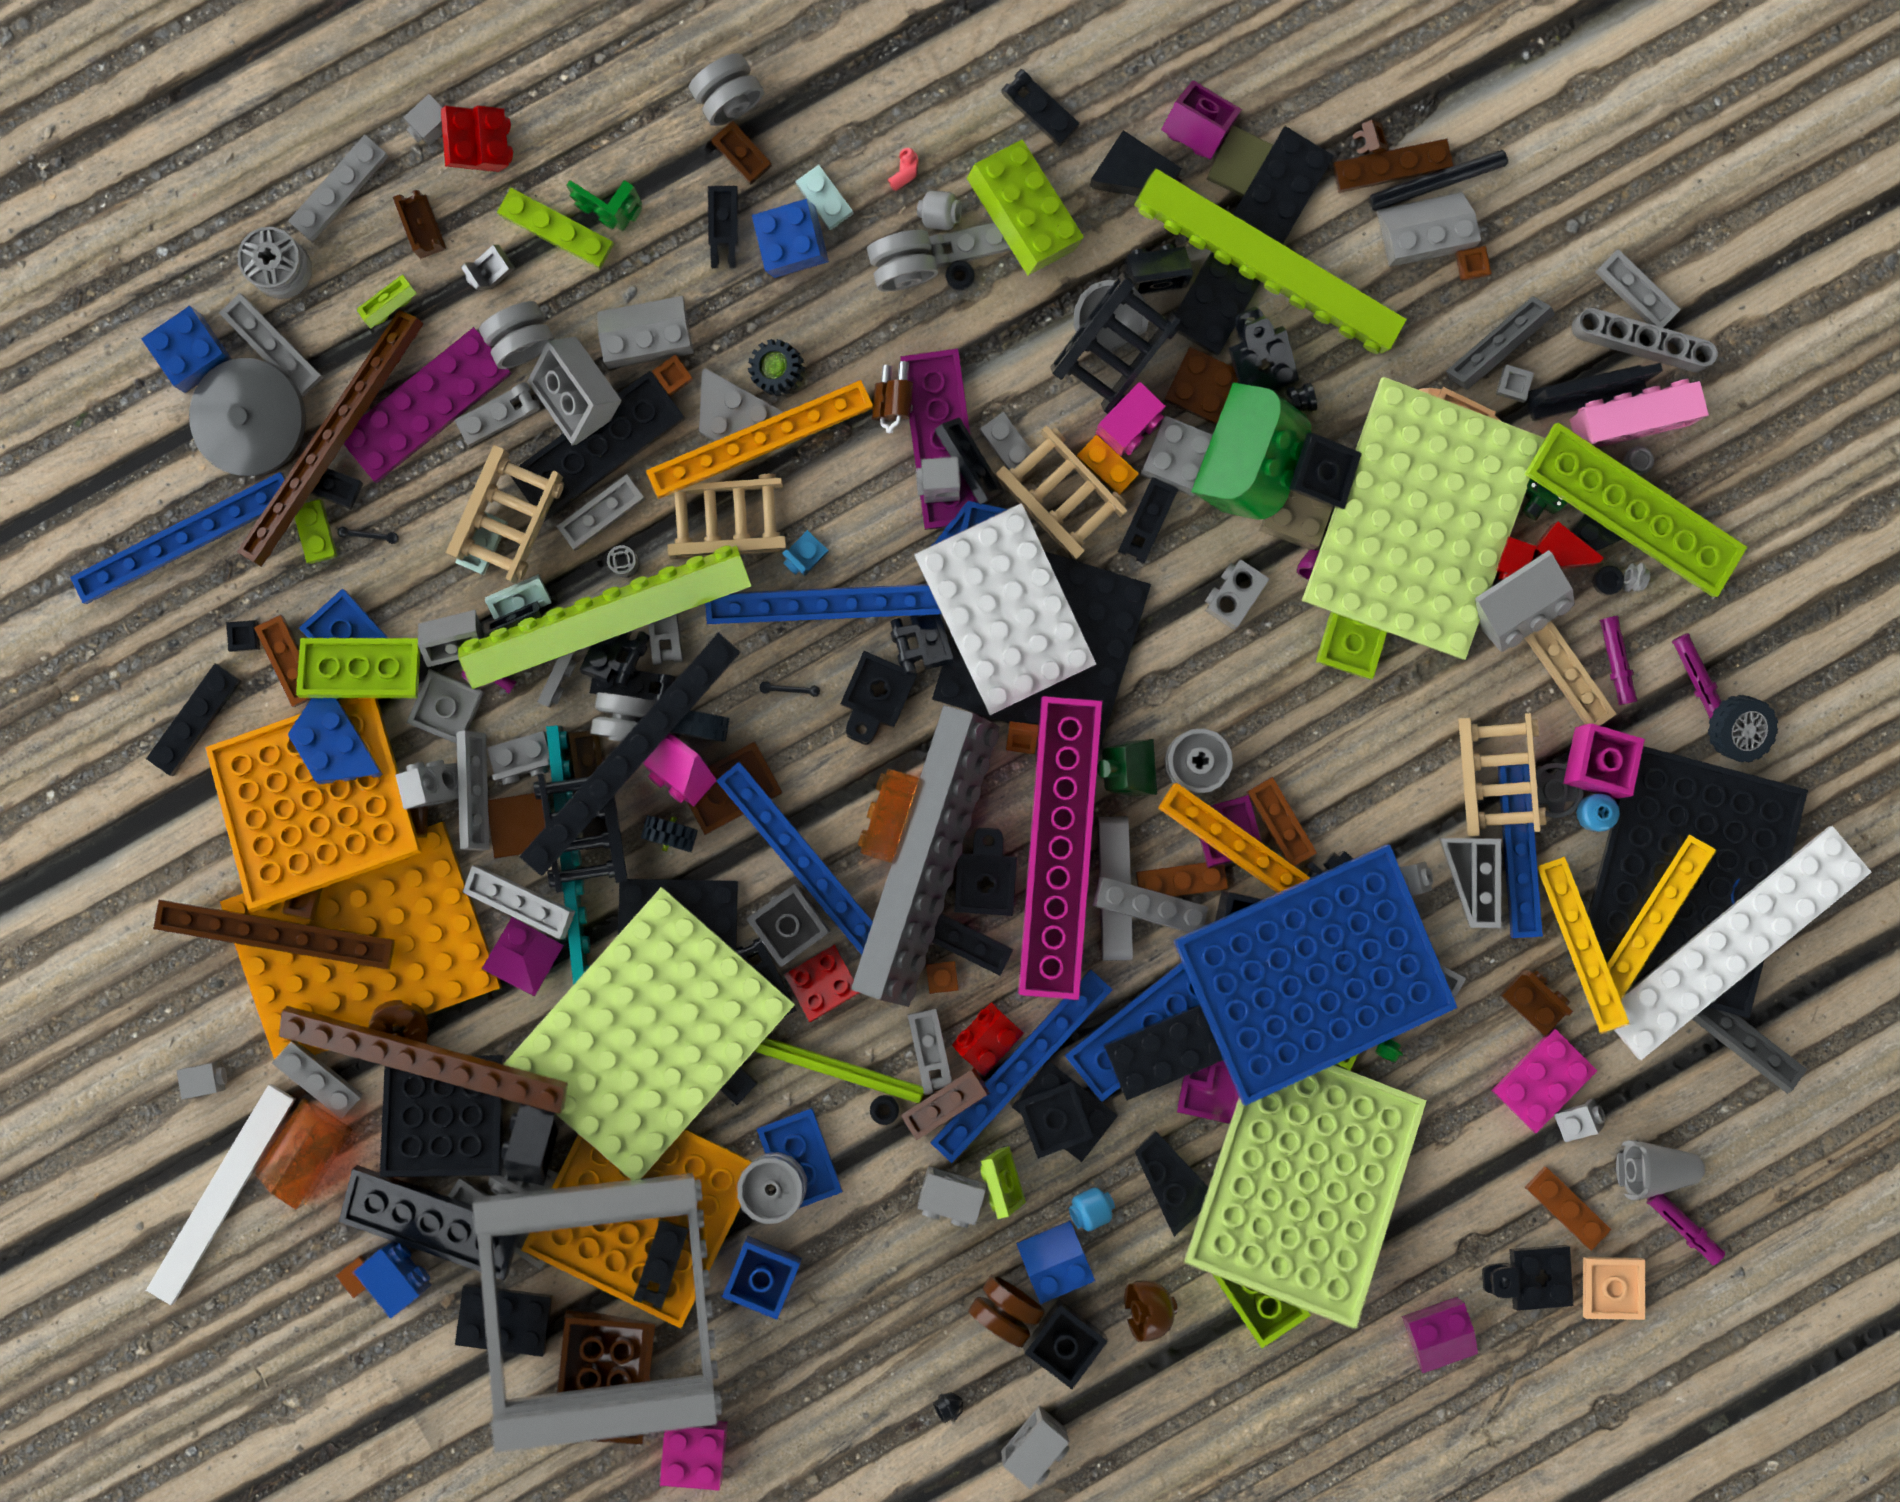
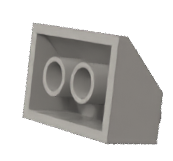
M1463 192L1377 210L1389 267L1454 254L1460 250L1475 248L1481 242L1475 211Z
M683 296L597 312L601 351L604 364L608 369L667 359L675 354L683 356L694 353Z
M577 337L548 340L527 381L571 445H577L611 421L622 401Z
M1549 550L1475 598L1481 630L1501 652L1510 647L1517 646L1523 638L1534 631H1540L1548 622L1557 616L1566 614L1575 605L1573 589Z

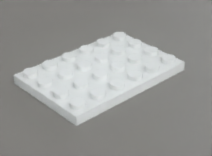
M1022 503L914 554L989 715L1096 665Z

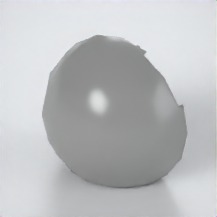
M1104 280L1095 283L1080 295L1074 308L1073 326L1076 332L1116 280ZM1133 287V294L1145 302L1142 295ZM1120 304L1114 311V314H1116L1115 318L1136 334L1141 335L1147 331L1148 320L1129 305ZM1102 327L1095 336L1097 337V342L1111 352L1128 343L1108 327L1106 329Z

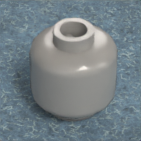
M931 190L925 194L923 200H919L917 216L922 218L926 228L951 230L955 224L960 222L962 205L954 193Z

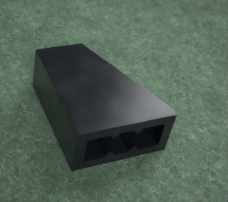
M1123 130L1092 176L1090 187L1094 190L1139 196L1155 169L1181 183L1182 179L1179 178L1182 168Z

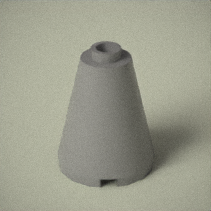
M1637 1140L1623 1142L1621 1146H1625L1623 1153H1618L1616 1158L1617 1180L1620 1187L1626 1188L1628 1194L1624 1195L1630 1200H1642L1698 1184L1705 1175V1165L1698 1155Z

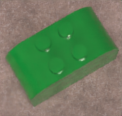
M1233 382L1191 492L1224 513L1256 520L1273 516L1284 506L1291 491L1289 488L1306 434L1311 433L1309 419L1305 414L1270 389Z

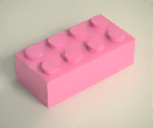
M1683 379L1671 383L1670 387L1662 390L1660 386L1642 390L1643 393L1637 394L1634 397L1629 392L1614 397V400L1606 403L1603 402V399L1588 402L1585 404V407L1577 409L1578 413L1570 418V423L1575 434L1599 448L1688 427L1709 414L1701 382L1690 383L1689 379Z

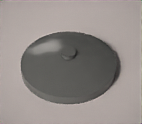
M237 358L217 365L201 379L191 399L189 423L198 449L214 466L235 475L260 476L279 469L296 453L305 432L306 410L298 387L283 370L262 360Z

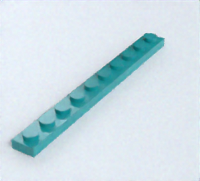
M559 725L546 726L552 782L568 780V778H572L571 761L566 760L565 749L569 748L568 733L563 731V727ZM574 791L553 794L555 812L560 811L574 795ZM580 850L564 852L560 856L561 871L577 869V866L581 865ZM583 880L563 883L565 906L575 911L568 930L573 985L591 966L587 963V954L591 952L590 938L584 935L583 925L588 923L587 909L585 906H581L580 895L585 893Z

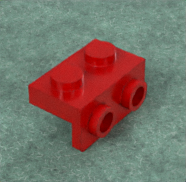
M990 1003L957 1036L952 1047L985 1077L1022 1037L1024 1032L993 1003Z

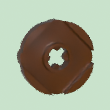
M391 1000L381 1004L374 1010L368 1028L426 1043L429 1022L427 1015L418 1005L414 1003L412 1005L404 1004L402 1000ZM395 1024L399 1027H406L401 1033L393 1032V1025Z

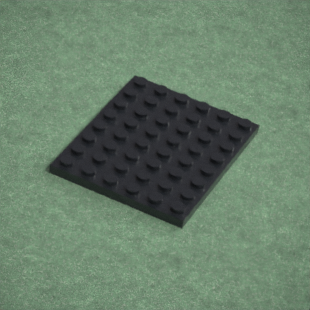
M1643 746L1633 796L1617 800L1620 815L1618 822L1609 830L1587 914L1606 964L1689 835L1716 849V853L1631 985L1632 987L1733 905L1731 894L1733 885L1739 878L1740 881L1734 890L1735 903L1791 858L1808 790ZM1764 961L1707 1007L1750 1018Z

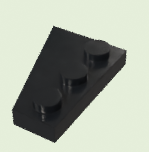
M1154 1130L1134 1149V1152L1168 1226L1175 1237L1201 1212L1209 1187Z

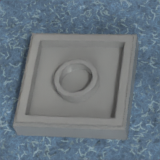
M429 669L406 723L457 744L456 732L469 731L485 692L477 688L472 689L470 685Z

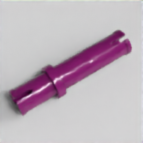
M1619 616L1601 619L1599 621L1612 673L1609 676L1610 680L1614 681L1618 705L1637 702L1632 679L1634 672L1633 669L1630 670Z
M1687 633L1673 639L1671 642L1674 644L1684 668L1696 689L1694 694L1696 697H1700L1710 720L1714 714L1713 711L1719 707L1722 701L1716 691L1718 688L1716 682L1711 681L1702 659L1690 638V634Z
M1664 1193L1647 1199L1646 1203L1656 1210L1687 1240L1686 1244L1690 1248H1695L1711 1265H1716L1723 1259L1726 1252L1707 1235L1708 1231L1703 1227L1699 1228Z

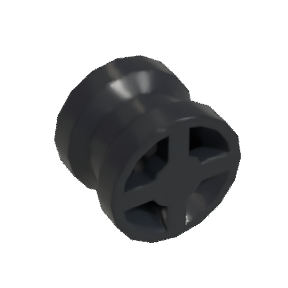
M1311 383L1303 384L1302 388L1298 389L1295 387L1287 388L1288 403L1301 412L1305 410L1309 412L1317 411V398Z

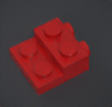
M446 105L441 108L445 167L500 172L509 166L513 159V149L507 145V135L511 129V121L509 117H505L504 108L480 105L473 109Z

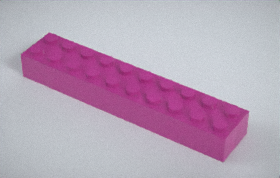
M1045 696L1041 698L1018 987L1019 995L1079 1000L1102 701Z

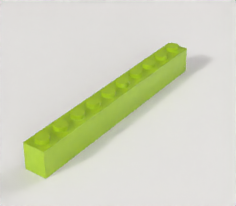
M1155 169L1150 175L1134 203V206L1139 208L1138 212L1144 217L1151 220L1156 218L1164 223L1163 227L1169 232L1176 235L1181 233L1189 238V243L1201 250L1206 248L1214 253V258L1226 265L1231 263L1239 268V273L1251 280L1256 278L1264 283V288L1276 295L1281 293L1288 297L1291 305L1302 310L1304 308L1314 313L1313 317L1323 324H1333L1339 328L1338 332L1349 339H1358L1364 343L1363 347L1371 353L1382 354L1390 350L1407 320L1158 169Z
M737 545L733 547L723 546L716 549L714 554L706 557H693L686 564L676 568L674 566L665 567L657 575L649 578L642 576L632 580L627 586L608 588L600 596L581 598L570 607L564 609L562 607L554 608L548 611L545 616L537 619H524L516 627L497 629L490 636L480 640L478 638L467 640L461 647H458V659L471 688L474 689L746 589L752 585Z

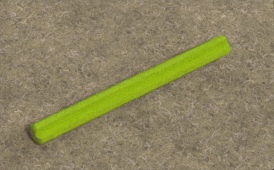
M768 1037L754 1050L757 1053L915 1103H920L924 1094L923 1086Z

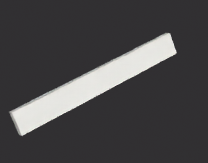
M272 1084L267 1086L148 1285L147 1292L169 1305L175 1303L296 1098Z

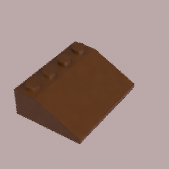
M566 1310L557 1393L648 1382L650 1379L655 1323L595 1312ZM644 1434L590 1441L642 1445Z

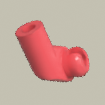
M904 148L900 152V170L887 179L895 192L917 176L919 159L911 148Z

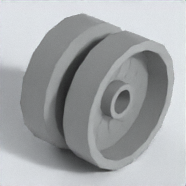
M729 54L717 59L701 70L688 86L695 101L698 104H704L702 111L711 126H720L732 120L734 121L752 109L764 95V89L756 76L749 75L751 71L750 66L742 54Z
M909 230L888 235L876 240L866 248L871 265L879 267L873 273L878 291L888 292L907 289L925 283L939 274L935 257L927 255L932 247L928 232L925 230Z
M527 301L509 306L492 315L481 324L479 331L486 345L494 346L490 353L498 369L513 368L539 357L548 340H555L548 325L541 324L544 317L536 302Z
M597 693L595 708L600 712L612 714V718L596 717L592 719L590 734L609 737L608 740L621 742L656 701L616 694Z
M1205 728L1191 729L1177 736L1168 746L1164 758L1165 771L1171 783L1180 784L1192 794L1208 793L1221 787L1229 777L1233 766L1232 751L1227 741L1217 732ZM1197 756L1203 761L1201 767L1198 768L1196 764L1192 763V759Z
M781 1152L766 1153L757 1157L741 1174L737 1184L738 1200L742 1209L752 1219L761 1223L777 1224L788 1219L803 1203L807 1193V1177L803 1167L793 1157ZM769 1184L775 1185L777 1191H770L768 1189Z

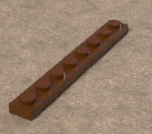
M158 900L153 927L155 930L382 969H390L395 939L168 900Z

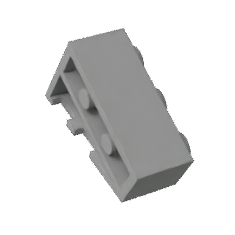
M1439 838L1469 927L1501 928V839Z

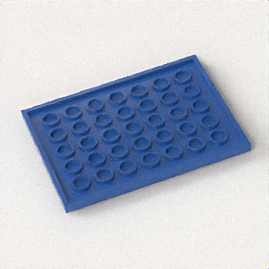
M1389 844L1383 845L1173 940L1239 1098L1245 1106L1458 1008Z

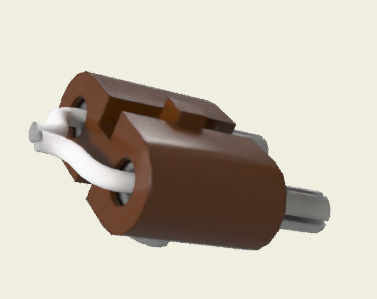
M905 361L899 362L898 379L891 380L892 366L883 365L881 382L875 384L872 420L880 421L881 426L886 428V433H893L894 427L901 420L909 419L912 412L913 382L908 381L909 363ZM895 421L890 426L888 424H885V422Z

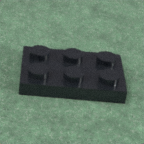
M1047 1060L1012 1105V1108L1021 1114L1017 1101L1073 1081L1094 1138L1068 1147L1065 1150L1080 1162H1083L1118 1115Z
M463 1285L455 1339L456 1346L487 1349L482 1286ZM497 1288L502 1352L543 1357L546 1349L553 1295Z

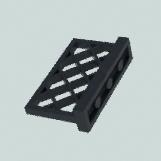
M1661 362L1643 367L1637 365L1530 390L1527 402L1532 421L1577 411V409L1585 407V404L1591 401L1603 399V402L1606 403L1614 400L1615 396L1631 392L1632 397L1643 393L1642 390L1647 389L1646 382L1663 371Z

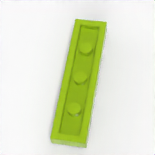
M511 187L497 211V214L502 218L599 269L602 268L614 246L613 241Z

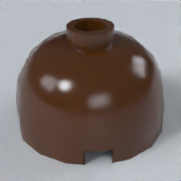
M1150 1280L1136 1281L1126 1286L1124 1304L1125 1309L1131 1308L1132 1318L1127 1319L1135 1339L1138 1342H1149L1161 1338L1170 1331L1174 1322V1315L1178 1312L1175 1298L1170 1296L1166 1288Z

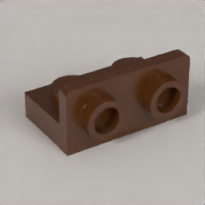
M1523 970L1500 996L1542 1036H1546L1565 1015L1570 1016L1573 1013L1568 1007L1570 1001L1559 991L1553 993L1546 986L1548 980L1535 970L1532 973L1531 971Z

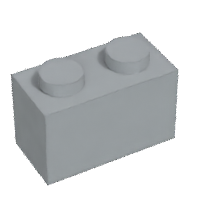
M476 610L418 624V646L427 667L459 660L458 647H461L467 640L473 638L480 640L484 638V631Z

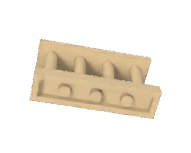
M1046 425L1040 433L1046 440L1015 469L1011 468L1008 470L1003 466L995 473V476L1007 492L1019 504L1022 503L1026 512L1072 560H1077L1085 551L1081 547L1084 544L1083 540L1113 512L1121 518L1127 512V509L1124 507L1126 502L1117 492L1114 491L1111 494L1064 444L1066 439L1056 428L1051 430ZM1054 448L1066 461L1035 490L1031 489L1028 491L1021 484L1023 481L1022 477ZM1074 469L1086 482L1055 512L1053 510L1048 512L1041 505L1044 502L1043 498ZM1095 491L1106 503L1075 533L1072 531L1069 534L1061 526L1064 523L1063 519L1089 494Z
M493 445L446 553L463 561L464 556L473 555L508 571L505 579L516 584L518 579L522 580L527 572L528 563H526V560L554 498L558 499L562 493L564 483L561 482L563 477L556 471H553L550 478L547 479L510 463V459H508L510 454L505 449ZM508 474L544 490L538 505L535 506L498 490L499 487L496 484L500 475ZM496 501L531 516L532 519L526 532L523 533L486 517L487 514L484 511L488 502ZM485 528L519 543L520 546L514 560L475 544V540L472 538L476 529Z
M776 474L758 475V479L696 483L668 495H675L677 524L675 544H667L668 556L671 559H685L696 556L706 557L714 554V551L720 547H733L736 545L740 555L784 552L787 549V539L785 536H780V532H777L774 499V489L783 488L782 479L776 478ZM762 490L765 533H762V538H751V535L747 534L745 491ZM733 492L736 530L733 540H721V536H718L716 493ZM704 493L707 537H704V542H692V538H689L686 495Z
M1525 713L1526 723L1478 727V724H1472L1471 718L1459 719L1468 836H1480V830L1486 829V826L1534 823V832L1541 831L1540 825H1546L1545 807L1539 808L1533 742V737H1539L1538 719H1532L1531 713ZM1527 735L1528 752L1480 756V753H1474L1473 742L1479 741V738ZM1529 764L1530 782L1482 785V782L1476 783V771H1481L1482 767ZM1530 793L1532 795L1533 811L1485 814V812H1479L1478 800H1483V797Z

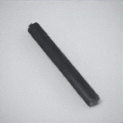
M1499 150L1374 193L1369 197L1370 205L1376 211L1505 167L1508 163L1507 154L1504 150Z

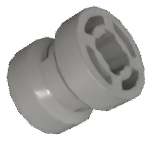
M618 545L612 548L607 556L608 567L617 576L628 578L633 576L639 569L640 560L637 554L627 546Z

